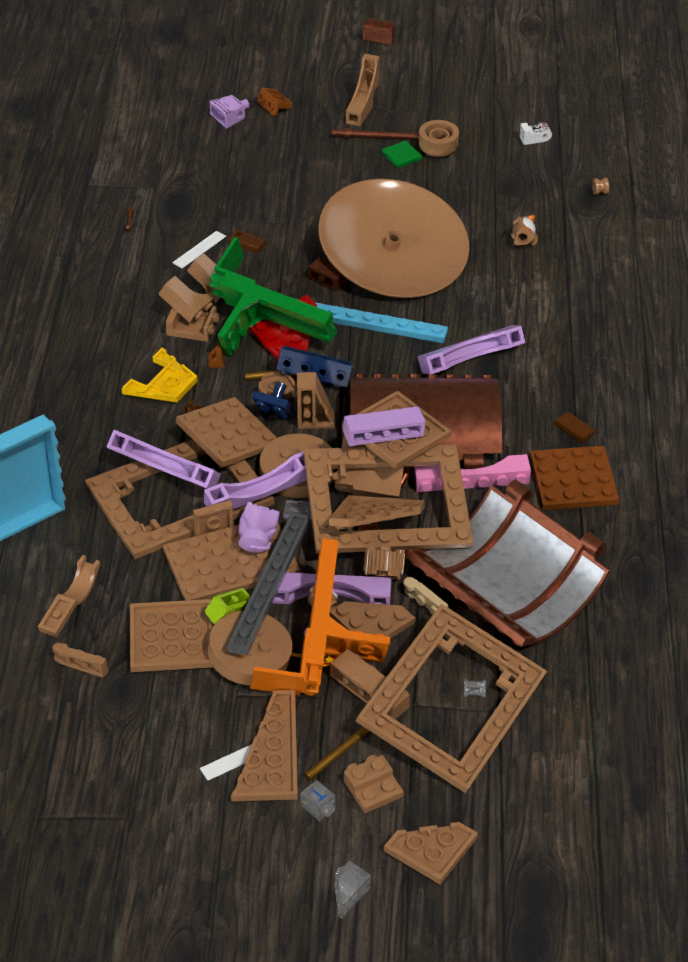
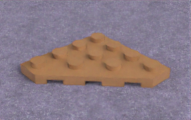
M348 495L330 516L329 526H335L337 529H346L347 527L394 520L400 517L416 516L424 510L425 500Z

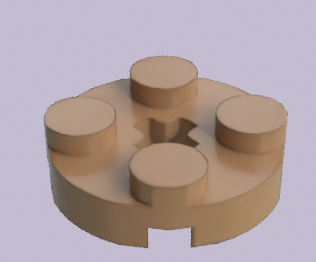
M270 372L262 377V381L258 384L259 392L272 395L275 383H283L287 388L282 399L287 400L294 397L295 381L290 375L285 376L281 375L280 372Z

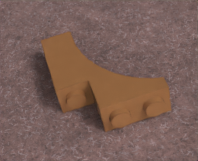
M364 54L358 84L354 96L346 109V124L361 127L373 107V92L379 84L380 56Z

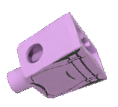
M234 95L210 101V114L225 128H229L245 118V109L249 108L247 99L239 101Z

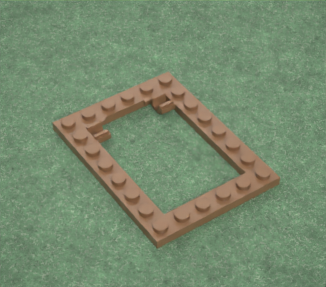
M193 439L164 450L189 461L207 454ZM245 459L225 466L236 483L258 478ZM139 461L131 462L85 480L86 487L134 559L160 550L164 544L194 536L193 515L164 527H160L156 519L150 520V524L146 527L143 523L139 524L138 521L135 522L121 502V497L129 495L134 491L131 483L161 472V470ZM269 495L251 503L268 507L274 504V498L272 495ZM246 505L233 509V520L241 518Z
M456 444L436 445L402 465H439L449 527L354 531L353 526L346 529H337L335 526H329V518L332 515L328 483H330V480L346 478L345 468L392 466L367 447L304 449L303 455L316 554L320 552L322 538L338 540L337 553L365 552L366 547H375L379 550V546L391 547V551L394 549L469 548L473 546ZM332 469H338V472H332Z
M441 604L358 715L356 722L466 793L547 671ZM457 643L462 646L465 644L498 665V669L503 673L496 682V685L507 691L461 761L456 760L387 715L435 648L438 647L447 654H450Z

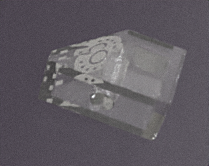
M350 860L344 867L340 866L334 875L337 911L341 919L371 888V875Z

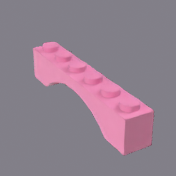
M527 454L511 455L494 465L484 468L461 469L464 489L490 487L491 485L508 486L513 480H517L522 484H530L531 468ZM439 465L414 466L413 477L416 492L443 490Z

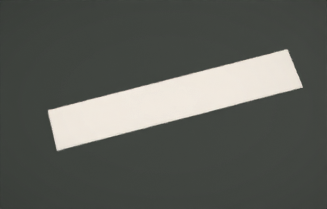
M215 231L172 263L183 268L226 236Z
M252 744L205 765L200 770L206 779L210 780L245 764Z

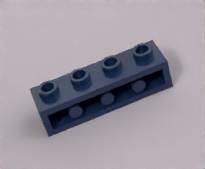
M283 345L277 370H281L280 373L285 375L316 372L321 384L329 382L333 383V386L337 388H344V386L347 387L349 384L354 363Z

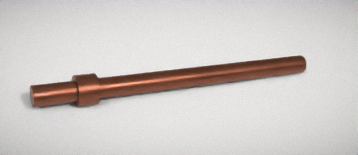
M345 128L344 130L332 129V136H344V138L372 137L419 140V133L351 130V128Z

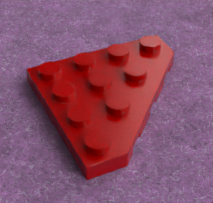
M308 295L298 299L317 307V304ZM264 319L249 328L254 337L277 360H279L283 345L305 351L309 349L311 336L273 321Z

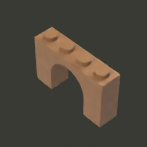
M203 253L193 261L187 270L204 287L206 294H199L190 290L174 276L163 286L159 295L189 323L193 319L198 320L203 315L204 310L207 312L213 306V302L217 304L221 300V297L212 294L215 288L209 286L211 282L210 277L213 273H216L214 269L216 264Z

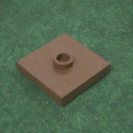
M231 500L193 510L194 536L233 527V504Z

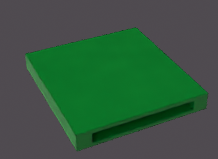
M407 141L382 149V154L397 168L422 160V155Z

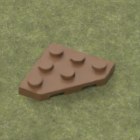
M344 601L330 610L329 615L349 631L360 630L368 634L380 633L390 637V639L415 623V617L400 605Z
M460 822L450 823V826L438 828L437 825L419 827V830L406 832V829L398 830L384 845V852L441 885L476 841L478 833Z

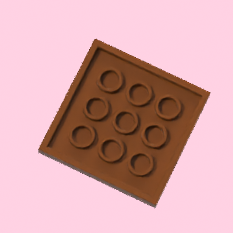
M605 446L530 451V460L542 510L619 505V496Z

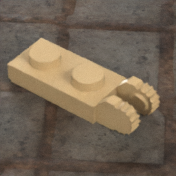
M407 577L403 581L405 594L410 599H416L417 603L420 606H425L432 615L441 604L448 608L447 603L416 579Z

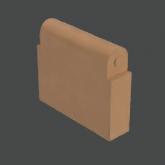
M345 435L343 436L341 448L366 447L364 444L349 446ZM404 466L397 469L393 467L345 468L346 478L335 480L334 487L337 490L353 493V496L399 499Z

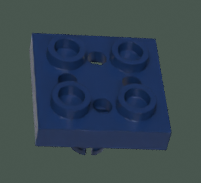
M276 382L272 395L257 391L253 392L252 399L261 412L266 414L273 412L283 419L288 417L294 418L296 411L290 402L282 399L287 388L285 384Z

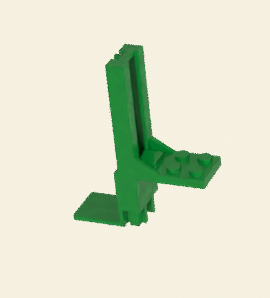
M234 237L214 268L216 273H213L210 277L211 282L209 284L210 287L215 288L212 292L213 295L225 299L226 304L235 307L218 333L224 354L231 357L233 352L238 349L241 339L246 336L248 329L264 319L331 343L337 333L336 327L333 326L335 322L332 321L333 315L331 312L257 285L255 280L235 273L244 259V254L239 239Z

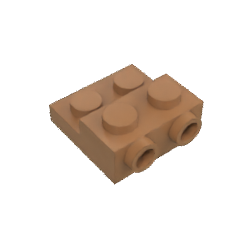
M371 755L364 763L359 765L352 763L344 771V782L364 813L402 798L404 795V791L393 776V769L383 755L378 757Z

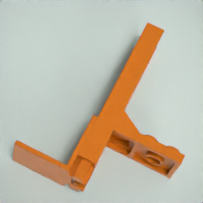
M322 538L317 562L309 628L306 629L299 673L254 667L251 689L269 692L274 690H295L296 696H300L301 693L309 696L318 694L324 655L340 656L347 649L354 654H358L362 660L384 663L390 645V637L380 633L368 634L360 630L349 631L329 616L338 540Z

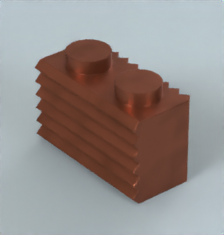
M367 18L363 24V40L392 45L395 40L396 23H392L389 20L381 21L376 18Z
M320 256L308 266V278L332 290L337 291L339 287L347 282V278L327 258L325 259Z

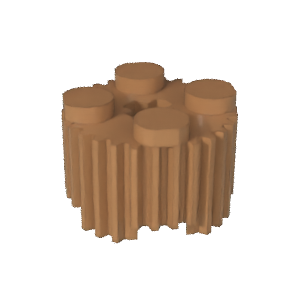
M379 546V550L375 547H366L363 567L366 577L391 578V580H400L404 572L405 550L394 549L392 552L391 547Z

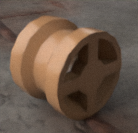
M603 178L602 180L593 179L594 195L609 193L608 178Z

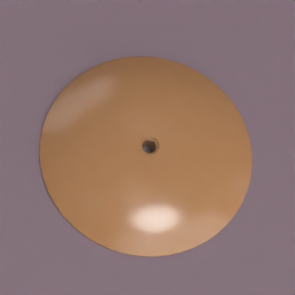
M371 179L351 184L330 198L320 216L319 239L322 249L331 264L347 279L374 293L399 298L430 295L452 284L462 273L467 263L469 240L459 216L440 197L408 182L392 179Z

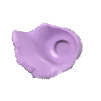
M247 502L239 521V546L253 553L268 550L271 545L269 541L277 531L276 526L280 512Z

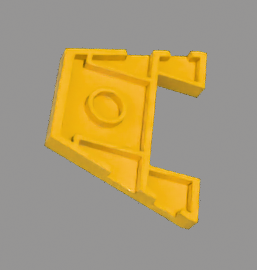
M161 348L153 356V362L164 368L148 385L130 379L122 387V394L178 403L198 382L196 374L185 365H180L174 356H169L167 351Z

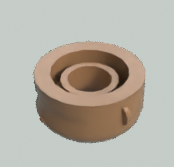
M433 120L424 123L420 127L419 146L424 153L432 157H446L456 151L459 144V129L455 124L444 120Z

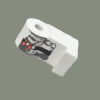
M521 123L520 138L524 145L545 142L552 137V132L546 123H539L534 126Z

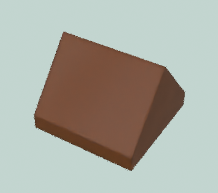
M220 344L208 354V367L225 368L224 353Z

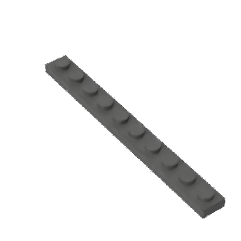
M291 512L230 638L227 651L248 656L310 524V516Z

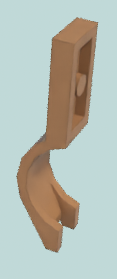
M85 555L81 556L77 562L73 583L64 594L56 596L38 625L39 631L58 637L75 607L84 602L89 595L101 564L100 561L96 560L94 564L86 562L87 558Z

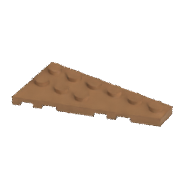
M295 690L273 691L264 719L260 723L258 734L254 738L245 760L243 771L237 780V786L232 792L231 801L298 800Z

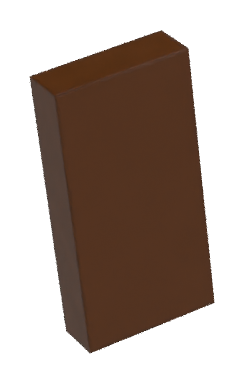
M238 229L229 238V243H231L233 238L237 237L241 248L255 253H259L266 245V239Z
M568 411L555 420L557 427L581 443L595 435V429Z

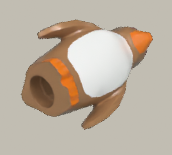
M535 215L514 219L511 236L514 239L515 245H526L529 243L532 246L536 245L538 237L535 233V224L533 223Z

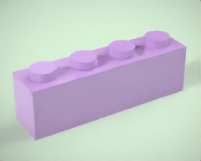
M419 406L344 416L343 432L349 446L424 436L426 421Z

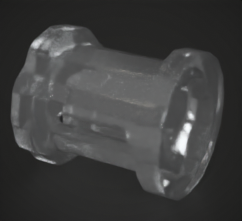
M464 678V697L473 695L485 698L486 679H482V681H469L468 678Z

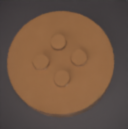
M288 434L278 437L268 443L261 453L260 475L263 476L276 469L291 456L303 452L304 449L331 448V446L324 440L308 434ZM330 480V483H328V487L331 485L333 480ZM307 481L279 491L277 494L291 498L309 497Z
M237 611L219 619L211 630L208 656L213 667L225 678L243 685H251L254 667L286 671L292 653V640L287 629L269 615H266L248 656L227 651L230 638L244 612Z

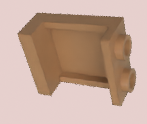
M212 306L210 313L204 312L198 320L193 319L190 323L172 307L166 320L167 335L208 342L210 335L214 333V325L219 321V313H217L216 306Z

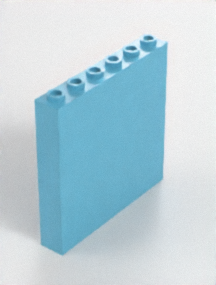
M44 414L0 434V541L65 510L64 501L66 498L62 490L64 484L60 475L62 470L59 465L60 455L57 451L58 441L55 437L56 426Z

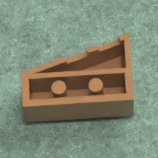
M316 372L297 373L298 429L335 428L334 411Z

